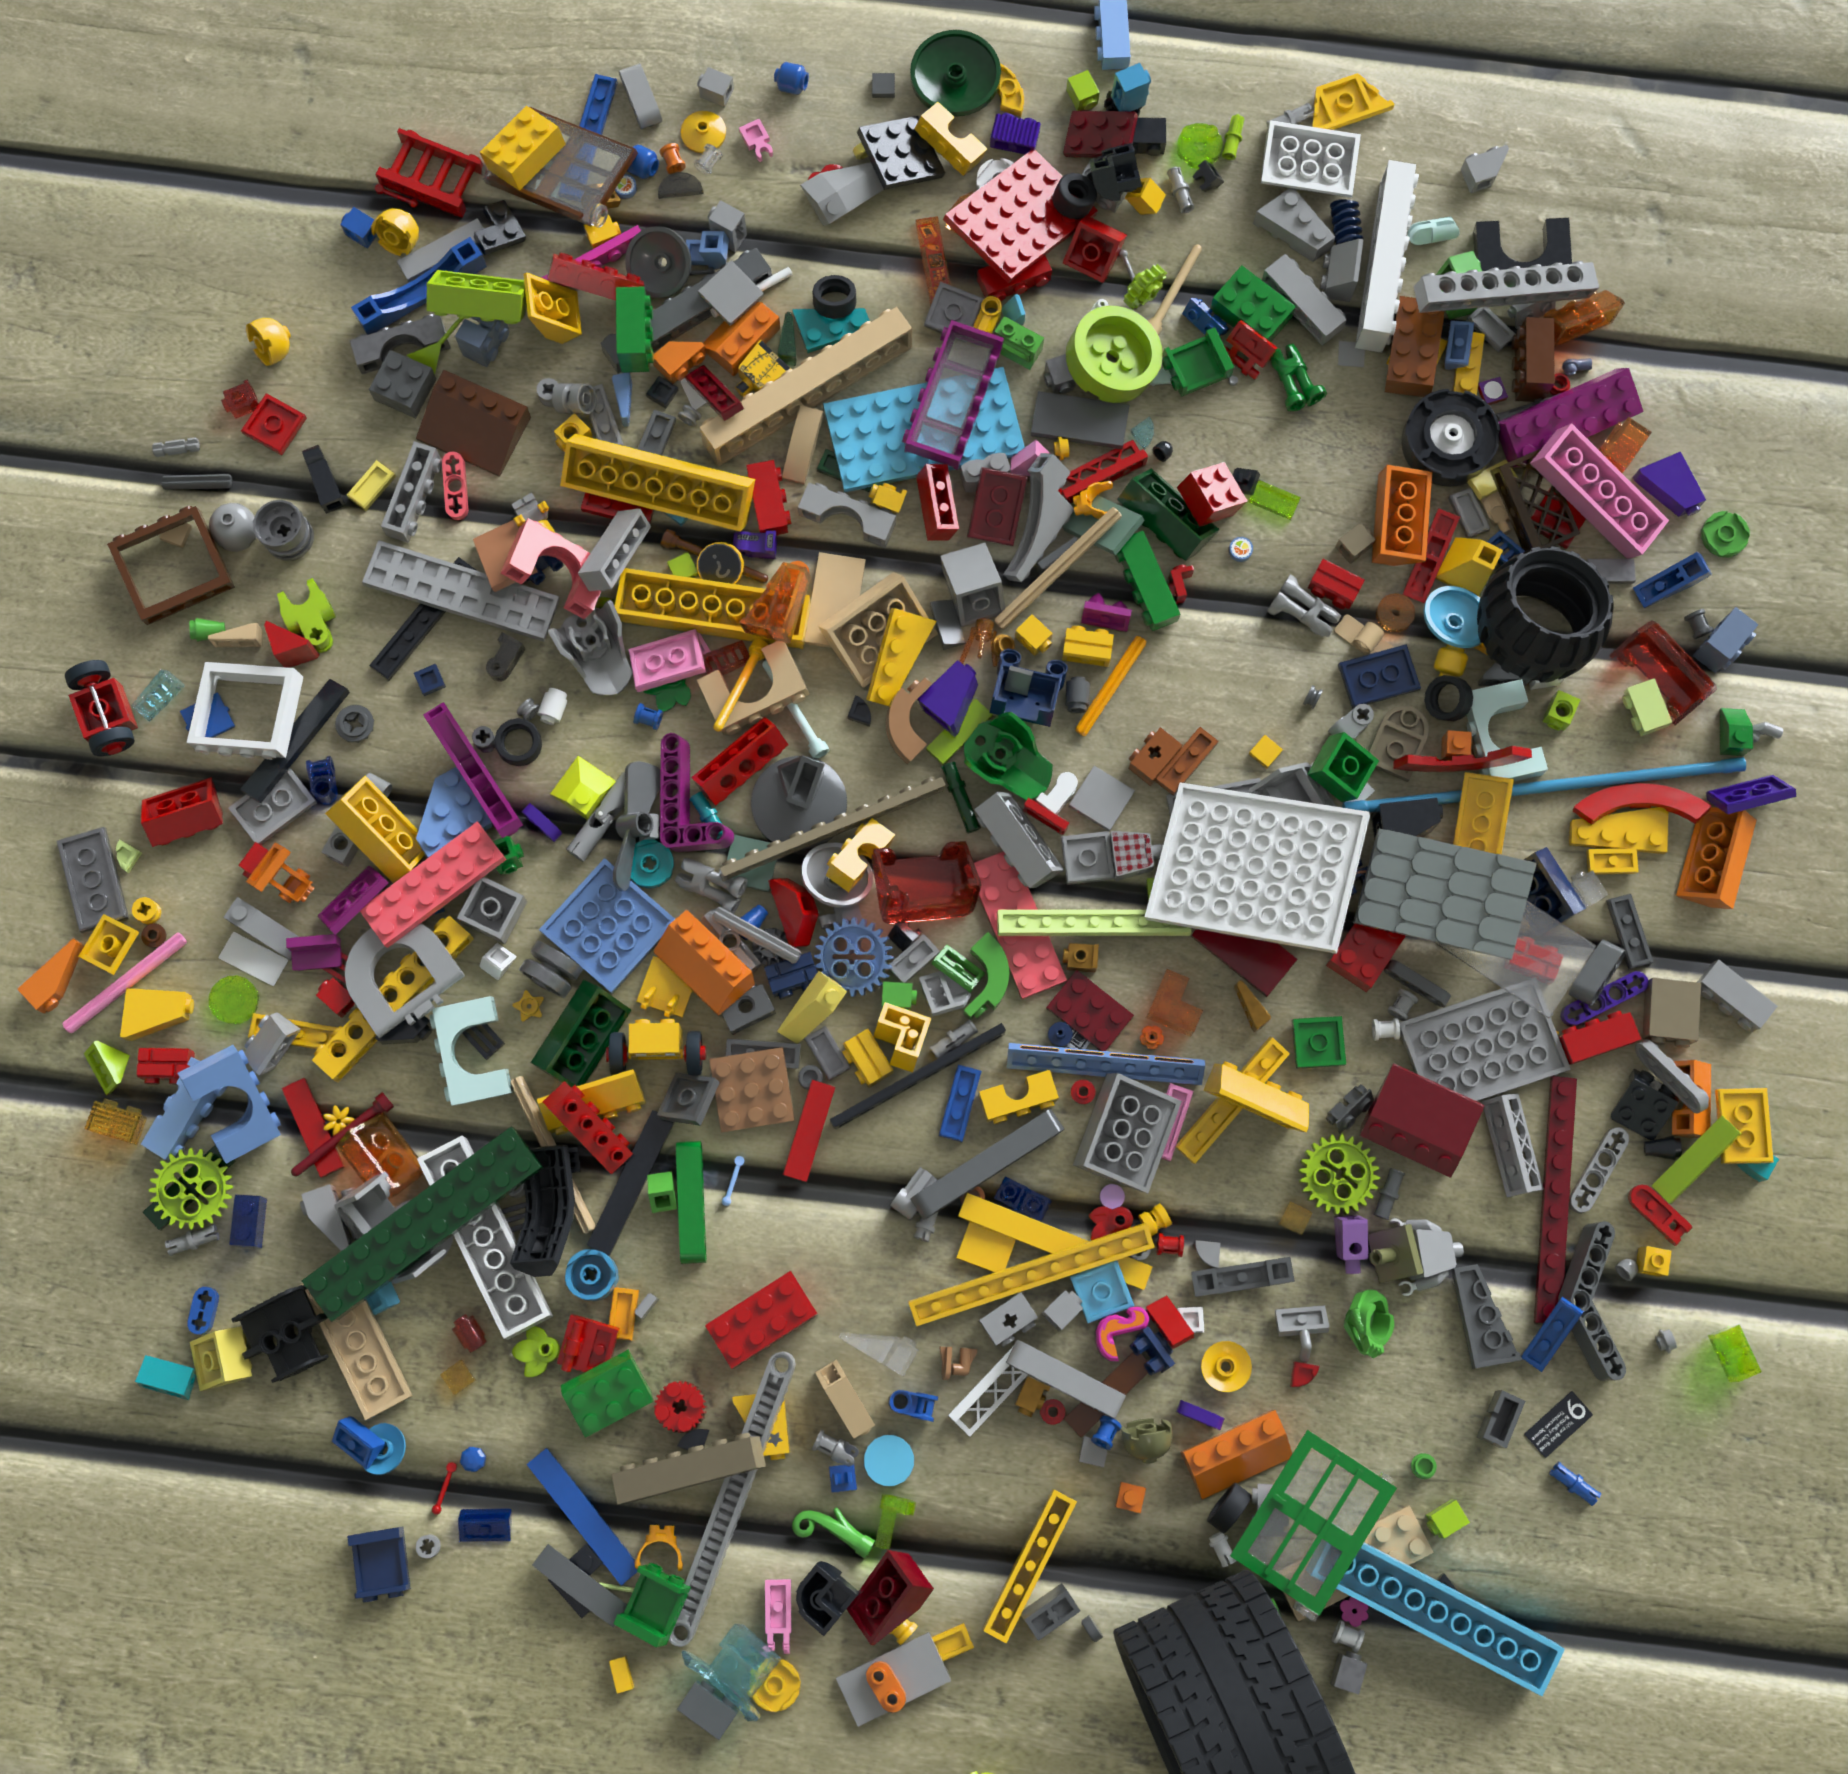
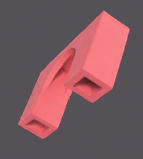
M528 518L516 534L501 574L522 585L531 575L538 557L552 556L559 559L569 569L572 577V587L563 608L582 619H585L594 610L601 593L600 590L589 591L578 575L579 570L590 555L589 552L585 551L581 546L564 539L560 534L546 529L539 522Z

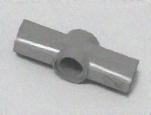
M716 908L710 910L703 916L700 922L723 944L726 939L735 938L737 944L733 948L728 949L754 973L762 965L742 941L738 933L712 919Z

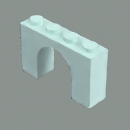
M1522 679L1472 690L1473 704L1467 714V731L1472 732L1475 743L1473 745V752L1476 758L1486 757L1488 752L1500 749L1492 742L1489 736L1488 724L1490 718L1499 713L1522 709L1528 703ZM1542 747L1532 749V758L1504 766L1480 769V774L1519 781L1541 776L1548 770Z
M488 996L433 1009V1014L430 1015V1023L432 1029H436L438 1038L434 1039L437 1053H441L442 1063H439L442 1078L446 1077L447 1087H444L446 1101H450L451 1106L512 1094L513 1089L510 1085L511 1080L508 1069L477 1075L471 1074L458 1064L455 1057V1044L462 1032L473 1026L499 1021L494 997Z

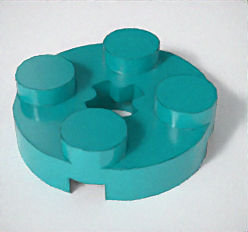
M653 839L642 840L635 844L630 879L637 886L657 888L672 878L674 858L669 848ZM651 858L652 861H657L652 870H649L648 867H643V864L647 863L646 859Z

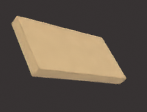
M819 552L804 644L831 648L818 626L860 596L866 559Z

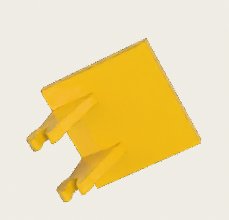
M653 956L636 1002L641 1003V1008L645 1010L649 1006L664 1011L665 1017L669 1018L673 1014L683 1018L692 990L658 957Z

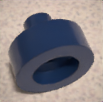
M1057 1022L1049 1028L1048 1038L1053 1046L1066 1047L1072 1041L1073 1033L1068 1024Z

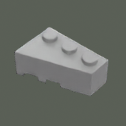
M1289 188L1259 209L1253 222L1258 228L1261 226L1272 233L1271 236L1274 238H1280L1288 243L1290 248L1312 262L1330 251L1335 240L1333 233L1294 188Z

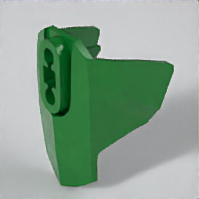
M1013 712L997 715L993 720L978 724L964 744V763L989 783L999 784L1025 800L1028 797L1030 799L1036 798L1048 789L1052 778L1053 764L1038 752L1031 728ZM976 738H983L985 744L977 745L975 742ZM1001 751L1004 757L1002 759L997 758L995 752Z

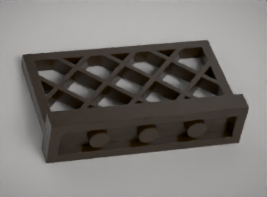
M1541 449L1490 470L1520 545L1525 551L1535 547L1548 548L1580 534L1566 498L1553 485L1550 492L1539 488L1543 476L1530 463ZM1517 465L1524 468L1521 479L1513 476L1510 467ZM1528 471L1539 475L1535 486L1525 482ZM1523 486L1533 490L1530 501L1523 499L1521 495ZM1537 493L1548 496L1544 507L1534 503ZM1552 499L1560 503L1559 514L1548 510ZM1532 508L1542 512L1538 523L1530 517ZM1547 514L1557 518L1553 529L1543 525ZM1561 520L1568 523L1571 533L1565 535L1558 532ZM1541 529L1551 533L1548 543L1542 545L1539 538Z

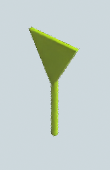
M458 318L437 343L409 353L407 356L431 367L435 374L441 345L464 319Z

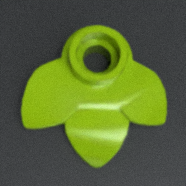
M537 1326L526 1330L527 1339L518 1342L512 1349V1355L517 1360L526 1362L524 1376L529 1378L544 1373L548 1363L554 1361L560 1353L558 1341L548 1337L545 1330ZM546 1345L549 1346V1352L547 1354L544 1353V1348Z

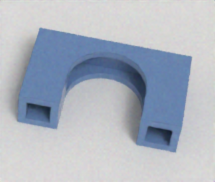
M234 1045L178 1072L192 1101L225 1086L237 1087L247 1093L248 1105L244 1115L237 1122L210 1135L226 1164L281 1135L277 1128L281 1125L275 1112L269 1113L267 1106L270 1105V1102L264 1091L259 1093L256 1085L260 1084L254 1071L248 1072L245 1066L249 1063L243 1050L237 1051Z

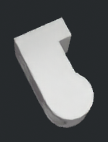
M1070 772L1062 773L1057 779L1056 786L1048 796L1041 793L1036 802L1057 815L1076 791L1078 784L1076 776Z

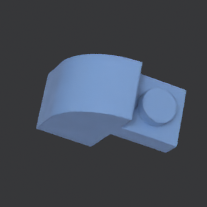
M702 231L701 240H686L691 254V265H708V267L719 269L726 263L729 238L724 231Z

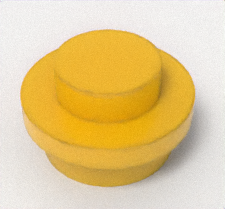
M1058 437L1057 442L1053 443L1054 455L1059 456L1060 461L1069 457L1068 439H1062V437Z

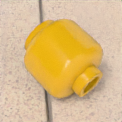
M1449 644L1446 647L1439 648L1433 666L1436 671L1440 672L1439 677L1443 675L1461 677L1468 661V656L1464 653L1465 649Z

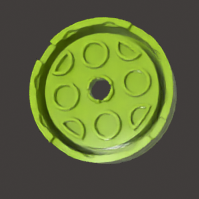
M1114 305L1098 307L1087 313L1071 334L1066 346V362L1074 381L1085 392L1089 391L1098 396L1099 400L1110 403L1127 402L1140 396L1158 374L1163 359L1162 345L1153 326L1137 312ZM1107 353L1117 358L1115 363L1108 361L1106 358Z

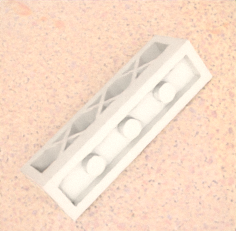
M1012 1348L948 1415L969 1437L1028 1376V1374L1022 1371H1014L1012 1366L1011 1371H1005L1009 1366L1006 1361ZM1001 1374H1011L1012 1385L1008 1389H997V1378ZM1014 1374H1021L1015 1381ZM994 1382V1389L987 1390ZM984 1392H994V1404L990 1408H980L979 1397ZM997 1392H1004L997 1400ZM977 1401V1408H970ZM966 1411H977V1422L969 1429L959 1418ZM980 1411H987V1412L980 1418Z

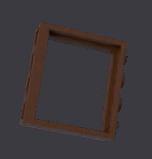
M197 506L184 507L179 510L178 514L163 516L157 520V523L150 526L142 525L136 528L135 532L129 535L122 534L116 536L112 542L107 544L140 619L146 625H150L235 588L202 512ZM195 520L219 577L145 608L120 551Z

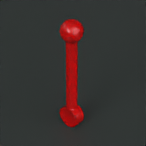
M382 184L375 186L377 194H387L409 203L412 208L418 206V201L414 198L409 199L384 189Z
M450 1462L447 1464L446 1469L448 1472L437 1503L432 1507L434 1515H438L442 1511L441 1504L452 1473L457 1470L456 1463Z

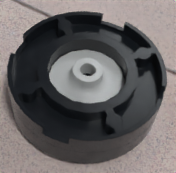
M1449 389L1438 390L1423 397L1412 409L1402 432L1401 444L1403 454L1412 469L1432 472V484L1445 487L1461 486L1467 484L1471 478L1481 474L1489 466L1499 447L1500 426L1492 408L1479 396L1469 391L1461 393L1449 391Z

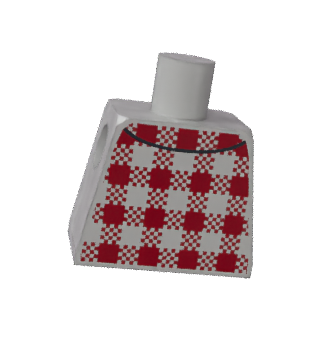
M1110 832L1115 873L1114 881L1134 877L1153 870V859H1160L1164 844L1151 845L1149 833Z

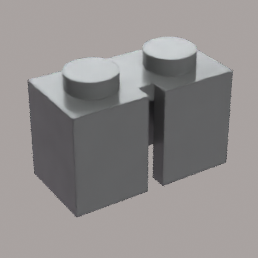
M1503 1390L1495 1391L1487 1409L1491 1416L1484 1417L1476 1438L1498 1448H1507L1526 1401Z
M697 1680L677 1710L720 1740L739 1711L735 1708L737 1704L725 1695L723 1698L717 1696L714 1693L716 1688L707 1681L703 1680L700 1683Z

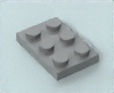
M289 768L262 803L245 795L231 805L229 810L253 841L262 845L316 805L317 801L292 769Z

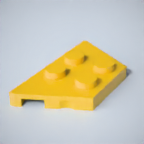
M1356 73L1316 87L1312 127L1335 130L1393 110L1394 103L1391 100H1385L1379 95V90L1376 87L1368 84L1365 78Z

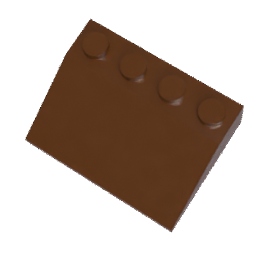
M443 370L432 390L416 440L445 453L457 452L465 462L500 477L531 416L527 406Z

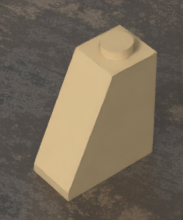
M836 1359L815 1373L854 1439L857 1436L866 1435L875 1424Z

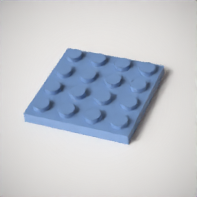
M604 858L539 930L613 994L654 949L668 925L675 918L631 880L628 889L620 892L613 882L615 866Z

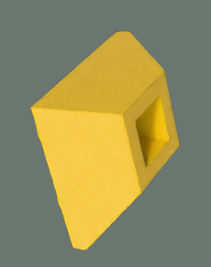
M1455 537L1435 579L1449 586L1467 589L1479 597L1503 550L1484 540Z

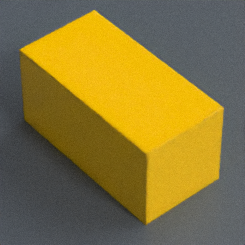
M627 1656L610 1660L609 1663L617 1694L633 1689L634 1684Z

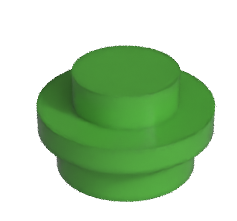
M1417 1454L1411 1461V1471L1420 1479H1429L1436 1472V1462L1429 1454Z

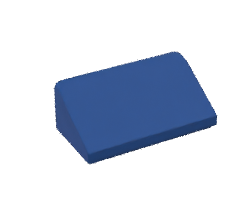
M352 1416L338 1420L332 1439L335 1445L365 1469L371 1466L385 1445L381 1438Z

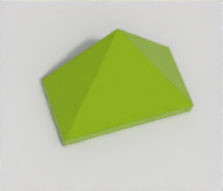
M95 1041L84 1052V1055L105 1094L109 1095L121 1083L130 1055L102 1042Z

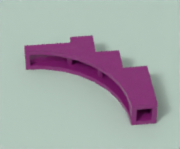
M443 702L423 714L500 836L504 838L505 836L515 834L523 826L522 822L445 703Z

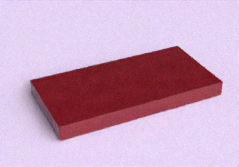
M1196 929L1191 935L1194 940L1265 997H1268L1298 960L1278 943Z

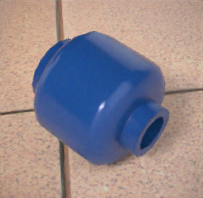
M784 62L780 69L777 68L775 70L774 82H777L779 91L799 95L808 86L809 73L806 72L803 65Z
M642 145L633 146L638 154L627 172L642 179L654 176L659 167L656 153Z

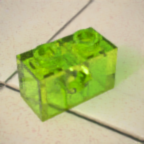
M1740 1325L1728 1326L1708 1335L1729 1382H1740L1762 1372Z

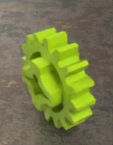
M1159 264L1153 265L1150 270L1146 269L1142 273L1139 272L1127 287L1128 293L1124 295L1125 299L1123 301L1132 310L1134 308L1137 309L1140 304L1145 305L1147 302H1151L1163 287L1162 281L1166 279L1167 272Z

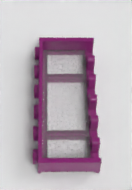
M951 320L949 327H944L940 340L943 341L941 348L937 347L933 356V361H935L934 368L929 367L925 378L928 384L926 389L921 388L917 401L921 403L918 409H913L910 422L913 424L910 430L906 429L902 442L905 443L906 453L910 452L942 464H948V466L958 470L1000 356L1004 338Z

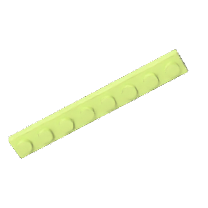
M1146 910L997 911L998 936H1190L1192 928L1146 920Z

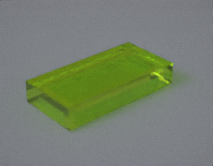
M1258 480L1254 495L1250 496L1248 503L1291 520L1301 497Z

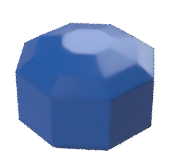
M469 1447L462 1452L460 1463L465 1471L477 1472L485 1466L487 1456L481 1448Z

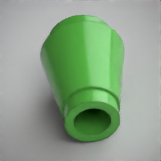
M199 618L189 622L190 639H196L197 642L208 640V635L226 631L225 622Z

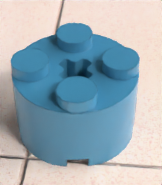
M585 1249L573 1255L569 1260L565 1281L567 1287L575 1296L587 1301H599L608 1297L619 1281L618 1268L613 1259L602 1251ZM589 1270L597 1271L594 1281L586 1279L589 1276Z

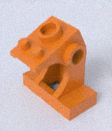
M276 842L246 881L261 892L268 883L280 891L278 896L288 903L292 901L297 903L299 900L304 903L309 894L314 890V887L311 886L313 882L308 880L310 878L309 874L300 868L294 871L284 863L291 852ZM281 868L290 874L283 886L273 880Z

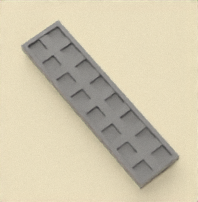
M378 540L362 581L363 586L545 642L560 601L559 596L518 583H513L494 592L486 573Z

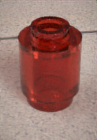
M465 1314L453 1322L455 1325L452 1329L453 1333L463 1348L468 1349L470 1353L487 1343L484 1337L486 1334L473 1315L468 1318Z

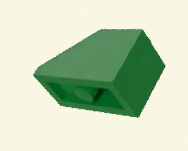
M1720 708V755L1745 756L1753 749V725L1745 709Z

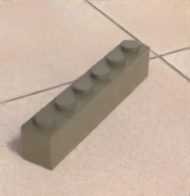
M744 1433L734 1436L735 1441L727 1443L726 1439L711 1442L712 1447L704 1449L703 1445L688 1448L689 1453L684 1455L677 1451L666 1454L665 1460L658 1461L657 1457L643 1460V1465L635 1467V1463L621 1466L620 1472L611 1474L617 1505L632 1503L764 1468L766 1464L760 1436L750 1437V1433Z

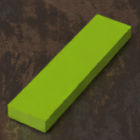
M1721 1116L1652 1187L1669 1204H1672L1742 1133L1724 1116Z

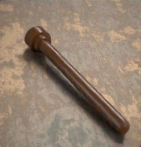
M668 528L661 540L662 547L667 549H676L677 547L696 556H699L700 552L704 549L680 539L677 532ZM744 565L742 575L761 583L768 582L769 578L766 574Z

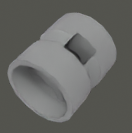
M559 383L553 390L552 403L555 410L560 414H590L596 407L597 395L595 389L590 384Z

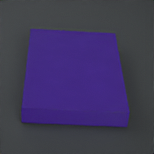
M1774 775L1706 792L1707 801L1727 814L1797 797L1794 787Z

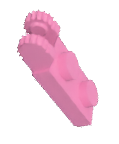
M791 1579L765 1580V1634H767L768 1654H774L775 1651L774 1633H783L782 1649L784 1654H790V1633L792 1632Z

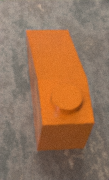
M73 938L17 989L36 1010L45 1014L58 1006V1001L65 994L80 958L78 956L84 945Z

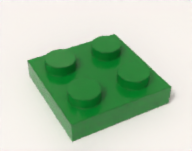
M1342 1016L1292 1019L1296 1069L1346 1065Z

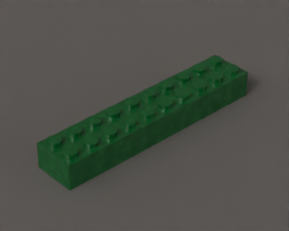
M511 1126L301 1281L331 1322H337L544 1168L516 1129Z

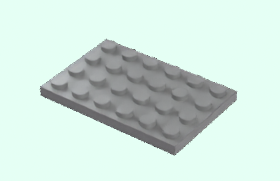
M1536 978L1400 1022V1034L1414 1072L1475 1101H1480L1571 1070Z

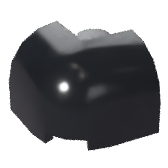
M1132 143L1102 150L1100 157L1090 159L1089 164L1093 183L1097 192L1103 198L1110 201H1121L1119 192H1132L1138 187H1142Z

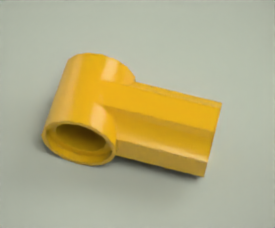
M989 296L982 301L981 309L973 328L993 334L997 322L1001 319L1002 305L998 298ZM994 308L997 311L994 313H988L986 309Z

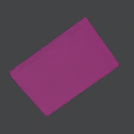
M368 865L317 917L336 935L388 882L374 868Z

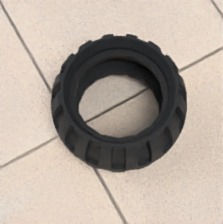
M1553 546L1548 548H1531L1505 562L1488 581L1481 596L1477 612L1478 636L1480 642L1484 644L1490 659H1494L1505 672H1511L1519 676V679L1525 681L1536 680L1540 683L1566 678L1578 672L1589 663L1601 650L1609 635L1614 610L1613 595H1610L1609 584L1605 577L1602 578L1596 566L1591 562L1588 563L1573 551L1567 552L1560 550V547ZM1516 596H1529L1548 603L1566 618L1571 625L1573 633L1567 635L1560 634L1538 625L1522 611L1517 603Z

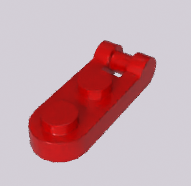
M1641 1184L1634 1186L1629 1191L1628 1200L1631 1206L1662 1233L1672 1245L1677 1246L1681 1241L1680 1237L1693 1228L1684 1217L1651 1187ZM1672 1221L1677 1225L1674 1230L1668 1227Z

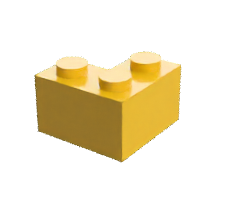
M885 1002L873 1037L896 1045L889 1065L913 1073L931 1018Z

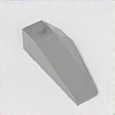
M871 163L819 173L800 185L823 226L832 223L884 190Z

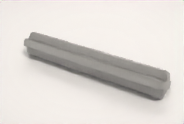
M721 907L714 911L712 917L714 921L791 963H796L800 958V950Z

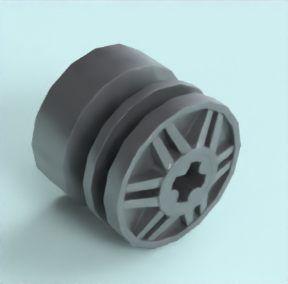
M273 500L264 504L256 512L253 520V531L257 539L277 559L284 561L296 560L309 551L314 541V531L309 521L291 502Z

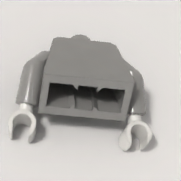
M1396 1218L1389 1221V1223H1397L1399 1226L1411 1224L1424 1272L1423 1274L1411 1276V1280L1415 1279L1413 1283L1405 1280L1398 1284V1286L1403 1284H1409L1410 1291L1402 1293V1295L1409 1296L1413 1293V1290L1418 1289V1291L1439 1286L1449 1275V1270L1456 1267V1257H1461L1464 1253L1463 1245L1460 1242L1453 1243L1450 1232L1442 1231L1439 1226L1426 1219L1406 1220L1404 1223Z

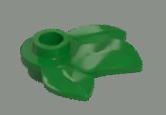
M686 678L678 680L676 683H668L643 691L648 695H656L657 708L663 712L671 710L676 702L682 706H687L691 698V691L685 684Z

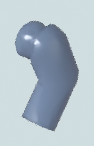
M1567 359L1563 362L1562 369L1568 376L1574 375L1576 371L1591 370L1592 359Z

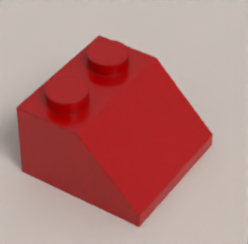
M1086 215L1078 223L1063 264L1104 283L1119 256L1127 234Z

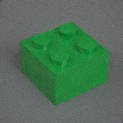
M1342 732L1327 738L1307 775L1339 801H1351L1358 799L1379 760L1348 734Z

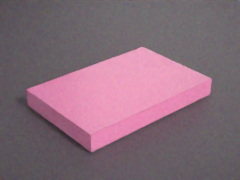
M696 629L629 649L637 692L706 672L699 634Z

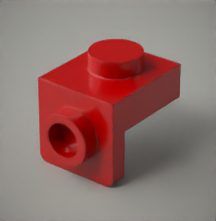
M1185 564L1178 565L1170 570L1169 584L1167 585L1176 604L1185 602L1187 592L1183 579L1192 577L1194 572L1193 565L1187 567Z

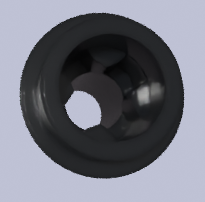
M1669 1136L1652 1141H1644L1645 1156L1671 1160L1680 1158L1682 1156L1681 1139Z

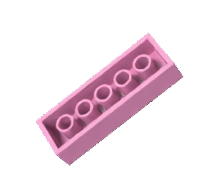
M1572 423L1557 429L1530 463L1626 559L1643 555L1669 521Z

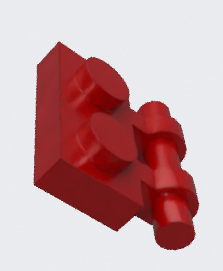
M1242 320L1237 323L1226 341L1233 345L1231 350L1224 345L1232 363L1241 369L1242 374L1245 376L1249 375L1254 380L1260 375V372L1254 368L1255 364H1258L1261 368L1265 367L1278 348ZM1239 351L1249 358L1247 362L1238 356Z

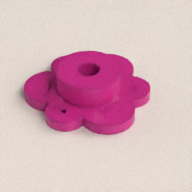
M1350 1597L1349 1601L1344 1600L1341 1602L1340 1609L1343 1612L1341 1617L1344 1621H1349L1351 1626L1358 1627L1361 1625L1362 1620L1368 1619V1613L1366 1612L1368 1605L1353 1597Z

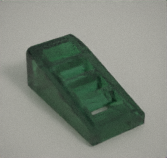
M791 312L785 313L777 354L785 364L796 366L793 316Z

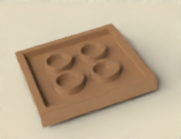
M783 1047L709 1059L712 1077L720 1082L715 1092L721 1133L795 1120Z

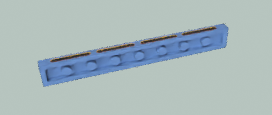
M1009 1043L1007 1068L1032 1071L1050 1070V1072L1101 1077H1106L1108 1073H1119L1136 1080L1202 1085L1205 1060Z

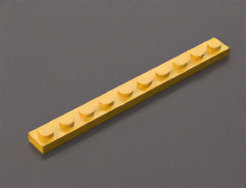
M1143 1223L910 1300L909 1306L915 1324L919 1326L1155 1248L1147 1223Z

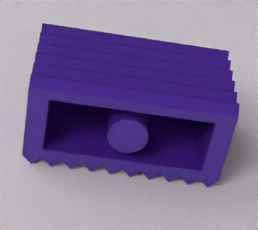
M998 113L996 114L990 138V147L1024 155L1031 150H1036L1041 123L1036 122L1032 118L1018 119L1009 113H1003L1002 115Z

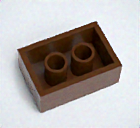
M1526 317L1522 325L1518 326L1517 334L1512 337L1511 346L1515 350V357L1512 359V371H1515V378L1512 381V392L1515 393V401L1535 402V399L1538 398L1545 399L1555 384L1554 318Z

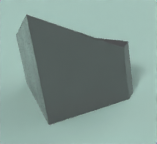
M802 755L777 766L786 801L809 809L822 783L825 764Z

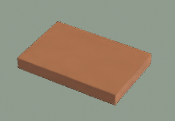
M514 520L473 539L494 592L516 583V581L501 574L503 565L520 528ZM535 566L533 568L531 575L537 573V569Z

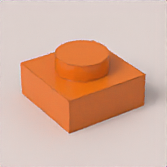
M1120 1482L1115 1507L1141 1513L1146 1488Z

